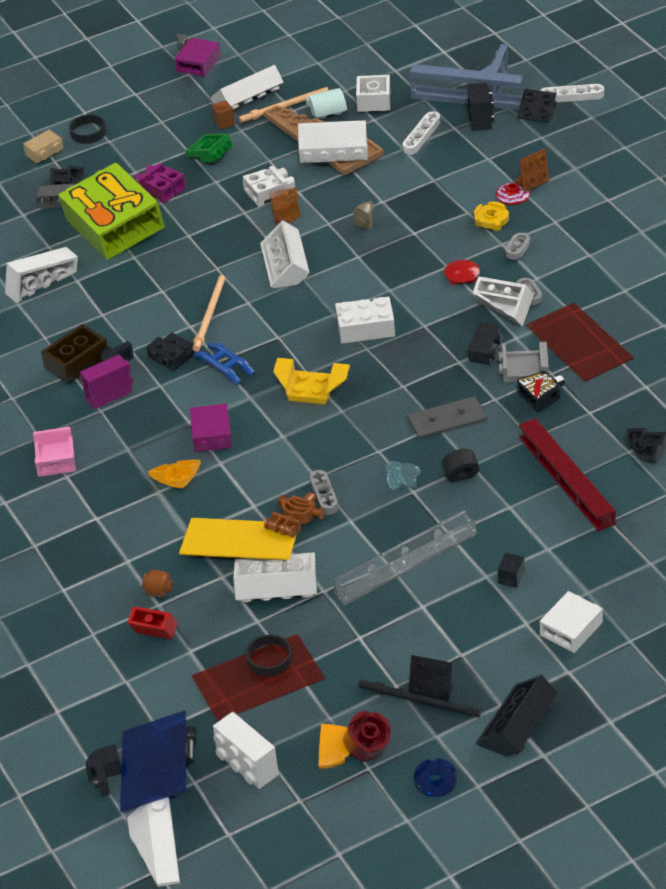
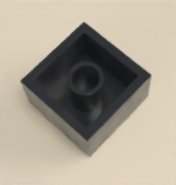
M487 82L467 84L468 112L472 131L492 129V122H495L492 90L488 89Z

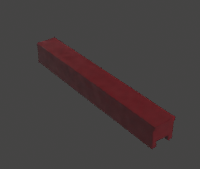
M532 418V420L519 424V428L523 432L519 436L521 442L597 531H601L610 526H615L616 511L538 420Z

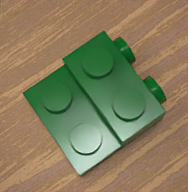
M228 133L204 134L185 153L187 157L200 158L202 163L209 162L211 164L218 161L222 154L227 153L232 148L233 143Z

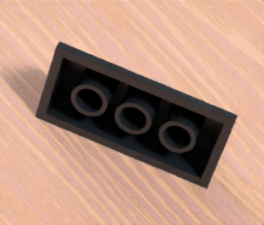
M543 675L515 684L476 741V744L503 756L519 754L525 748L524 744L527 739L535 733L534 729L537 724L544 719L547 709L554 704V698L558 692Z

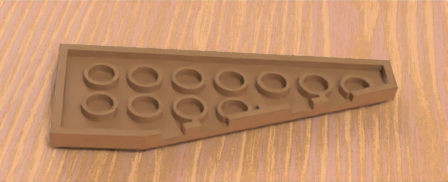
M278 105L264 111L266 119L298 142L299 123L325 122L316 118L313 120L308 119L307 115L294 114L293 110ZM367 138L368 160L326 163L345 176L383 156L384 149Z

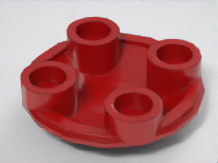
M456 260L445 267L444 274L449 279L451 285L466 282L475 283L480 269L473 261Z

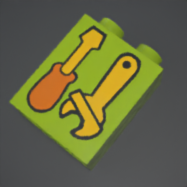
M116 162L58 194L66 220L106 260L111 259L165 228L158 202Z

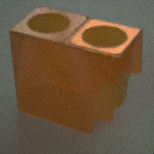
M296 187L270 191L271 206L276 225L282 220L289 223L301 217Z

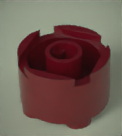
M361 711L351 719L343 737L346 749L361 762L378 758L389 743L391 736L390 723L378 712Z

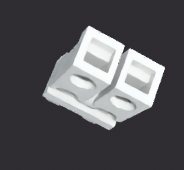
M271 166L269 169L243 176L244 191L260 207L264 205L265 200L273 197L279 198L282 195L287 196L288 190L295 187V180L292 176L288 177L285 168L277 170L274 166Z

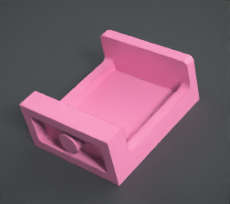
M70 427L33 432L36 455L35 464L38 477L76 471Z

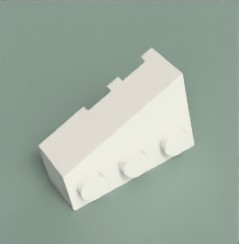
M478 277L473 290V294L482 303L523 326L534 293L527 285Z

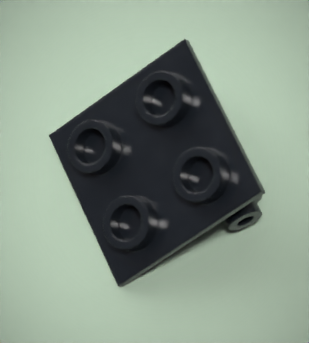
M524 89L517 119L550 123L553 107H556L555 98L557 93Z
M411 655L408 691L450 701V692L453 691L454 684L451 683L453 663Z

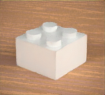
M390 75L357 76V112L390 110Z

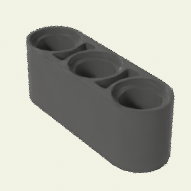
M76 184L39 187L36 196L37 206L40 208L62 207L58 194Z

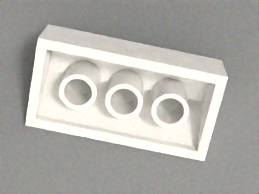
M273 65L220 89L210 98L215 104L227 100L234 110L239 107L238 104H248L256 96L261 98L269 90L272 93L280 89L279 85L283 83V80L276 66Z
M366 120L298 124L300 163L368 160Z
M282 220L260 243L272 288L297 285L309 274L299 230Z

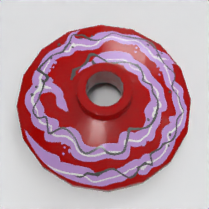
M511 182L498 187L495 195L501 203L517 205L529 198L530 191L523 192L522 186Z

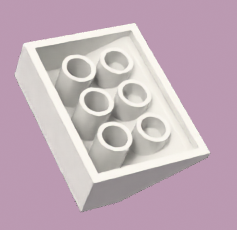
M315 552L291 554L290 560L236 558L233 576L235 599L241 602H250L252 599L259 598L267 601L273 597L290 599L301 595V597H311L313 594H317Z

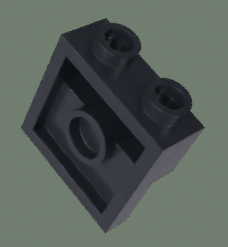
M172 332L164 339L157 337L146 346L147 355L151 360L173 371H176L191 359L196 352L193 350V343Z

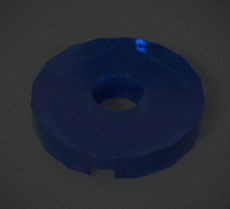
M436 758V761H430V759L423 761L414 771L416 789L429 797H441L449 794L457 785L455 766L444 759ZM433 775H439L441 778L433 780L430 777Z

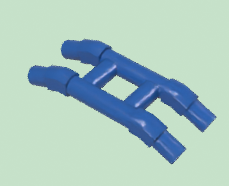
M208 343V348L217 352L212 356L204 351L194 353L195 358L211 364L224 373L236 386L242 381L231 369L233 366L238 365L250 377L255 374V371L245 359L240 358L221 343ZM224 356L230 359L225 364L218 361Z

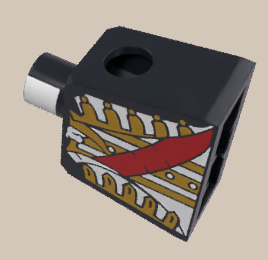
M541 371L517 379V393L539 413L559 400L560 387L565 385V381L561 375L552 378L546 371Z

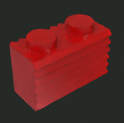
M136 606L132 608L128 619V624L137 634L140 633L141 635L143 633L144 635H151V637L154 635L155 637L158 636V638H169L170 640L173 638L178 624L174 616L169 612Z

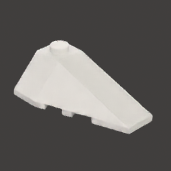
M169 797L146 800L127 817L129 836L137 847L138 853L146 863L147 869L158 887L179 884L180 879Z

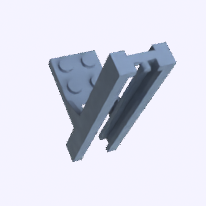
M501 44L499 50H496L495 60L493 59L492 64L481 71L413 64L410 70V80H412L410 84L412 87L411 99L468 105V90L416 85V78L472 84L487 82L488 85L493 86L491 90L495 108L519 110L522 96L501 94L500 91L502 87L520 88L522 75L507 74V45Z

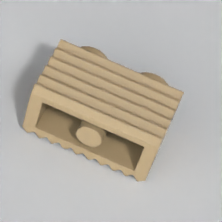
M49 129L23 144L26 157L36 162V164L63 149L62 138Z

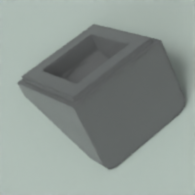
M176 34L179 52L188 42V36L184 34Z

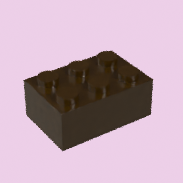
M81 324L41 351L44 368L65 382L70 383L80 376L81 371L101 361V353L107 347V340L84 324Z

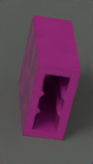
M191 37L175 57L176 71L205 77L221 57L220 43Z
M120 355L80 372L85 400L93 410L133 392L131 385L133 380L129 373V370H131L130 364Z
M227 403L190 408L194 452L232 448Z

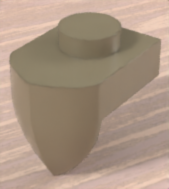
M372 201L361 203L353 210L355 226L368 230L373 227L372 211L374 206Z

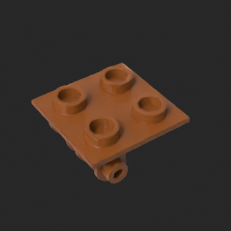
M546 149L519 159L521 176L517 177L515 183L523 187V192L549 181Z

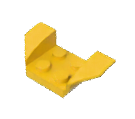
M277 358L273 372L285 388L289 401L326 404L331 391L347 379L350 365L333 363L331 374L296 371L294 359Z

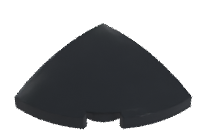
M85 167L51 168L50 185L78 184L83 178Z
M628 428L627 442L636 456L646 461L656 462L666 446V432H648L646 428Z

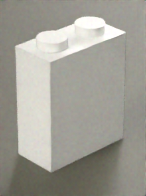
M568 591L540 620V636L575 653L603 623V608Z

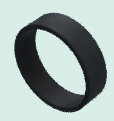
M87 114L79 116L72 120L69 125L71 138L77 143H94L106 135L105 121L98 115ZM94 123L102 126L99 131L93 134L81 135L73 132L83 124Z
M274 634L255 638L246 648L247 665L254 674L263 677H273L284 673L292 663L290 643L285 638ZM268 644L279 645L289 653L282 663L272 667L258 666L250 660V655L254 650Z

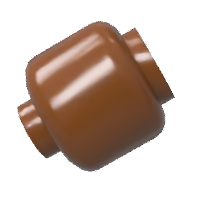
M154 569L145 573L142 589H145L147 595L163 598L167 592L172 591L173 580H170L169 573Z

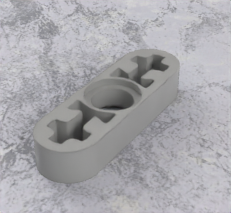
M323 470L313 471L310 474V484L317 498L319 508L325 509V515H332L338 511V502L327 473ZM323 490L328 491L327 494H320L319 492Z

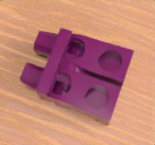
M161 163L155 166L149 165L146 167L144 174L137 173L134 176L138 184L149 194L158 197L159 202L163 204L186 188L184 174L171 168L163 167Z

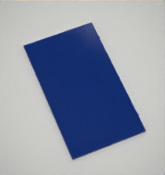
M186 710L123 731L120 812L186 791Z

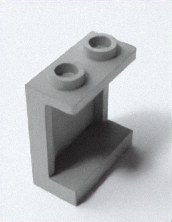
M539 342V350L507 352L506 344H502V351H499V362L503 363L499 364V373L503 375L504 382H517L519 378L541 371H546L549 374L547 342Z

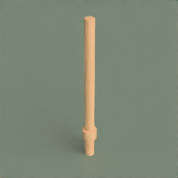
M325 87L275 105L286 108L306 101L305 98H308V95L329 90ZM275 105L260 110H252L248 114L238 117L239 122L259 119L260 116L264 115V111Z

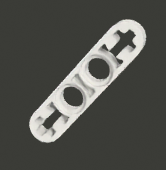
M600 84L546 87L540 90L557 93L556 102L596 100L604 97V86Z
M428 112L404 140L403 152L405 154L412 155L417 153L439 126L440 114L438 112Z

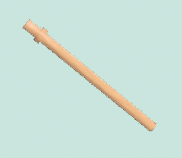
M223 275L218 277L198 335L193 340V350L196 352L204 345V337L225 282Z

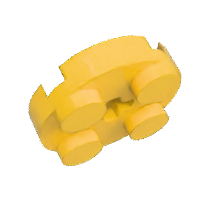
M488 202V205L485 206L480 204L474 210L475 225L494 231L501 230L502 226L509 220V211L506 210L504 204L499 202Z

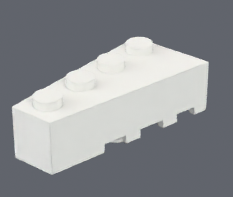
M67 247L7 263L5 294L16 303L22 301V297L35 294L37 289L41 287L46 288L50 286L51 282L55 280L60 281L77 272L78 256Z

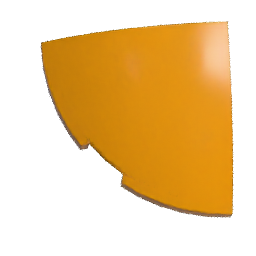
M182 460L169 465L164 464L148 471V475L165 485L184 488L195 476L201 461Z
M321 724L319 769L331 768L345 763V758L350 755L343 742L347 727Z

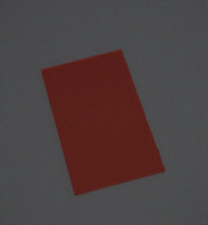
M575 303L526 324L541 341L547 342V346L584 381H588L634 359L626 349Z
M298 634L285 638L291 646L292 663L280 675L263 677L254 674L247 665L246 654L192 675L193 680L217 721L222 720L231 712L239 714L325 679ZM270 644L253 651L250 655V660L258 666L272 667L282 663L289 653L279 645Z

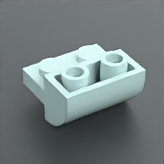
M340 88L308 95L309 97L305 98L306 105L311 108V114L318 119L326 118L330 114L340 115L343 113L342 111H347L345 98Z

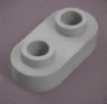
M516 233L513 235L505 247L506 257L511 260L521 258L530 245V236L526 233Z
M521 278L516 282L527 285L534 293L531 306L541 303L542 292L532 279Z

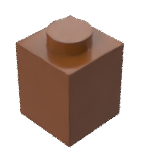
M227 100L211 105L213 121L219 129L235 125L233 108Z

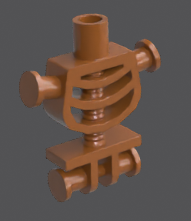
M308 492L303 498L293 495L287 499L285 495H281L277 500V504L282 507V514L273 512L271 514L272 518L268 517L265 520L264 528H271L276 533L280 531L282 535L289 534L293 538L297 532L301 531V524L309 523L314 516L323 519L325 509L322 507L316 509L317 498L312 492Z

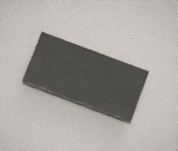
M475 396L408 414V419L419 439L487 421V417Z

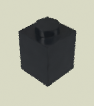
M505 553L498 567V583L518 588L525 572V557Z

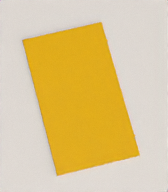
M191 518L179 555L290 560L296 536L292 538L289 534L282 535L280 531L276 533L271 528L265 529V521Z

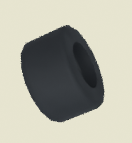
M464 448L452 451L442 460V467L446 478L452 483L473 478L480 470L475 453L470 449Z

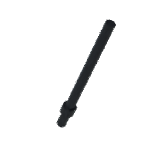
M360 679L358 685L359 688L374 691V694H387L479 718L482 713V709L386 686V683L377 681L374 683Z

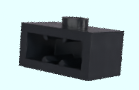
M478 322L467 350L469 362L491 365L492 360L497 356L498 344L501 345L503 340L500 326Z

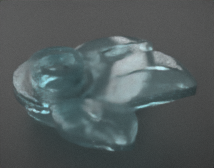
M390 461L385 467L387 474L386 482L391 489L396 491L400 485L416 488V476L421 474V470L411 463L401 464L398 461Z

